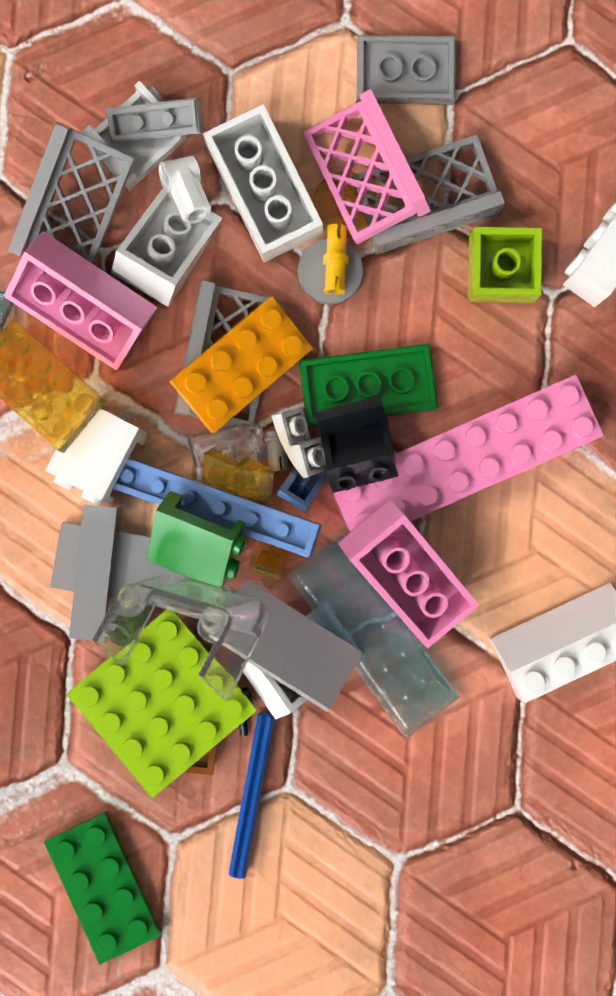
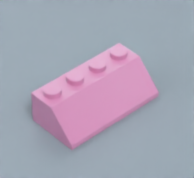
M44 231L25 250L4 294L6 299L116 371L158 308Z

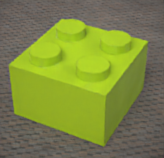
M474 227L469 236L468 302L534 303L541 296L542 228Z

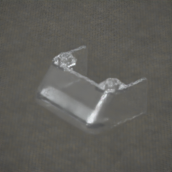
M165 573L124 586L117 593L92 640L116 662L125 665L155 606L199 619L197 626L199 635L205 641L212 643L213 646L198 675L223 699L229 701L269 619V611L265 604L258 597L173 573Z

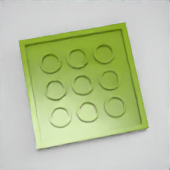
M172 606L66 693L151 798H154L257 711V708Z

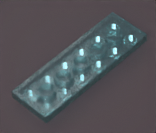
M340 536L289 573L288 577L324 627L362 651L360 658L354 666L355 670L404 738H409L455 702L459 696L410 628L348 559L338 545V542L344 538Z

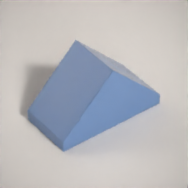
M294 467L276 495L306 513L327 480L325 471L303 478Z

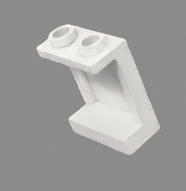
M138 81L134 85L136 92L120 107L163 102L164 100L154 87L150 85L146 88ZM105 119L96 129L88 125L81 132L135 158L124 185L129 191L187 139L186 135L111 143L108 119ZM95 148L96 151H97L98 156H102V155H104V154H107V153H105V152H103V151H101V150ZM114 156L101 160L115 176L120 175L125 161Z
M82 399L45 471L56 476L53 481L54 483L70 491L73 486L83 491L81 497L96 505H100L101 501L112 504L115 498L110 496V493L136 443L144 445L149 433Z

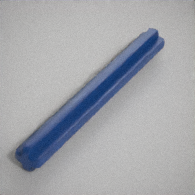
M261 712L257 716L228 872L229 876L233 878L244 879L247 874L275 718L270 713Z

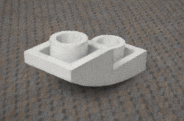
M303 407L273 415V423L280 442L303 478H307L323 472L326 460L321 437L310 438Z

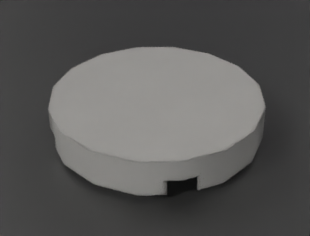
M321 239L308 246L300 257L297 270L299 283L303 291L315 302L325 305L341 304L353 296L361 285L363 276L361 257L354 247L346 243V254L349 256V264L345 269V294L334 295V290H332L331 295L324 293L326 265L323 264V255L327 252V239Z

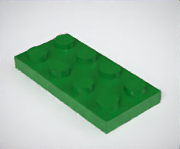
M107 811L53 835L44 841L99 965L161 936L162 931Z

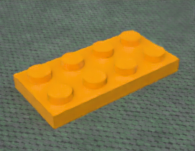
M271 296L169 380V382L211 433H215L313 348L273 296Z

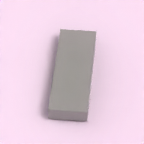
M201 98L106 108L111 143L205 133Z

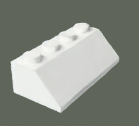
M611 583L604 584L490 638L515 694L520 701L525 704L616 661V590Z

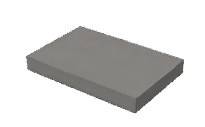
M357 35L356 103L361 101L360 94L371 89L378 104L454 105L456 36Z

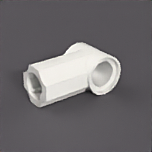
M188 156L160 162L158 170L162 187L166 192L171 191L183 221L194 224L201 222L202 219L209 216L211 206L200 184V169L195 157Z

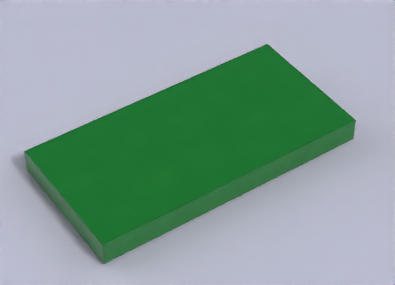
M430 343L299 360L308 427L318 425L315 412L379 395L387 416L438 409Z

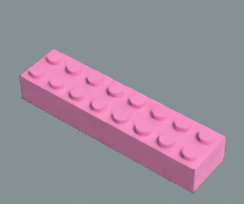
M575 374L395 454L398 477L355 487L350 490L335 492L332 495L349 533L390 499L411 522L604 435Z

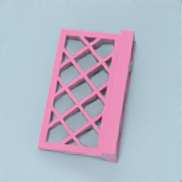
M371 89L359 95L360 102L303 132L356 245L416 213L420 218L431 212L425 196ZM361 114L364 121L359 133L344 130L348 120ZM367 130L371 136L366 135ZM324 133L334 134L329 149L317 146L314 139ZM341 137L356 140L351 154L336 151ZM362 142L376 145L377 148L372 160L357 156ZM321 154L326 155L325 161L323 160ZM380 157H382L384 163L379 162ZM333 158L348 161L342 176L329 172ZM354 163L369 167L364 181L349 178ZM376 169L390 173L385 187L370 184ZM334 181L339 182L338 187H336ZM394 183L398 191L392 189ZM346 184L361 188L355 203L342 200L341 198ZM367 190L382 194L377 209L362 205ZM389 196L402 199L406 206L395 213L383 211ZM347 208L352 209L351 215L349 214ZM359 211L374 215L371 225L358 232L354 224Z

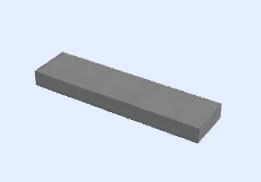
M85 504L83 506L69 638L104 641L105 635L102 632V627L107 619L119 508Z

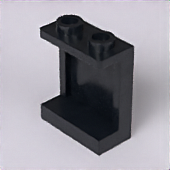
M380 395L315 412L324 446L326 460L324 471L332 493L350 490L355 487L399 476L388 419Z

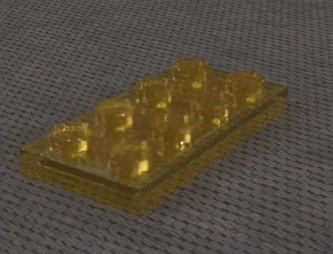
M12 319L1 332L0 398L57 451L65 453L106 403V400L20 323Z

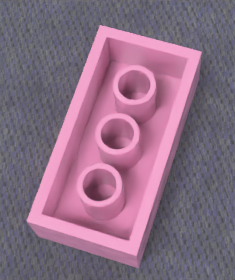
M391 499L338 542V545L348 559L427 649L480 606Z

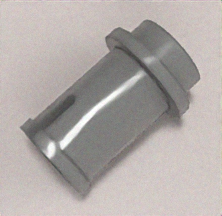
M267 431L263 442H267L268 471L289 470L288 456L277 432Z

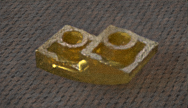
M214 448L204 453L202 481L222 491L244 498L260 501H269L271 499L273 470L249 457L238 462Z

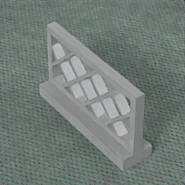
M55 123L8 251L22 256L25 250L41 234L44 223L47 227L45 232L56 240L58 239L55 231L71 225L79 244L70 249L76 250L81 248L84 258L94 264L135 158L75 131V129L69 126ZM76 139L88 144L94 159L79 165L76 164L72 155ZM95 148H97V149H99V150H101V151H103V152H105V153H107V154H104V155H102V156H98L97 151H96ZM114 156L125 161L120 175L108 180L101 160ZM69 160L72 168L65 170V167ZM96 163L103 182L86 188L79 169ZM74 171L81 191L65 197L59 184L63 175ZM117 181V184L113 191L110 183ZM105 186L110 197L107 207L96 211L88 192ZM57 191L60 199L52 202ZM83 194L91 213L74 220L67 200ZM62 203L69 222L53 228L48 218L49 209ZM105 212L102 222H100L98 214ZM93 217L98 232L95 238L84 242L76 223ZM93 243L88 253L86 245Z
M478 135L406 158L412 172L416 174L415 178L417 181L422 176L437 184L431 197L425 196L429 208L432 206L436 209L431 210V212L420 218L418 215H412L372 236L373 246L378 255L501 214L505 202L501 191H497ZM473 147L476 160L472 167L455 160L459 150ZM437 158L447 163L441 177L423 170L428 160ZM478 164L481 169V172L476 170ZM451 166L468 173L462 188L444 180ZM376 169L372 179L384 183L385 187L389 177L387 178L383 175L389 174V172ZM367 171L352 175V179L364 181ZM474 176L485 181L488 192L475 195L465 189L471 177ZM394 183L392 188L398 190ZM441 186L458 194L453 204L445 206L434 200ZM355 187L358 195L361 188ZM366 193L362 205L370 207L369 201L374 204L373 208L377 209L382 194L380 193L378 198ZM462 196L468 198V199H465V200L460 201V199H461ZM402 201L400 207L397 208L386 203L384 209L395 213L403 209L405 204ZM364 213L369 227L374 215Z
M202 280L199 286L183 369L213 345L210 338L214 330L223 325L228 332L231 329L227 323L240 313L246 317L249 314L247 312L248 308L256 303L262 304L268 297L216 286L215 283ZM219 295L233 298L239 310L224 319L217 308ZM240 300L249 301L250 303L244 306ZM216 314L220 322L213 326ZM178 393L174 414L198 418ZM260 394L248 404L249 413L247 421L233 417L226 424L253 429Z

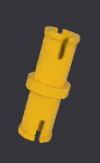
M338 224L327 226V252L323 255V264L326 265L324 293L329 295L332 294V290H334V295L345 294L346 290L345 269L349 264V256L346 254L348 227L343 224L340 225V229H338Z

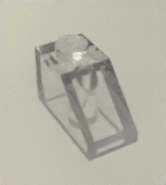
M233 424L221 427L215 433L205 431L187 437L195 468L243 472L269 456L261 425Z

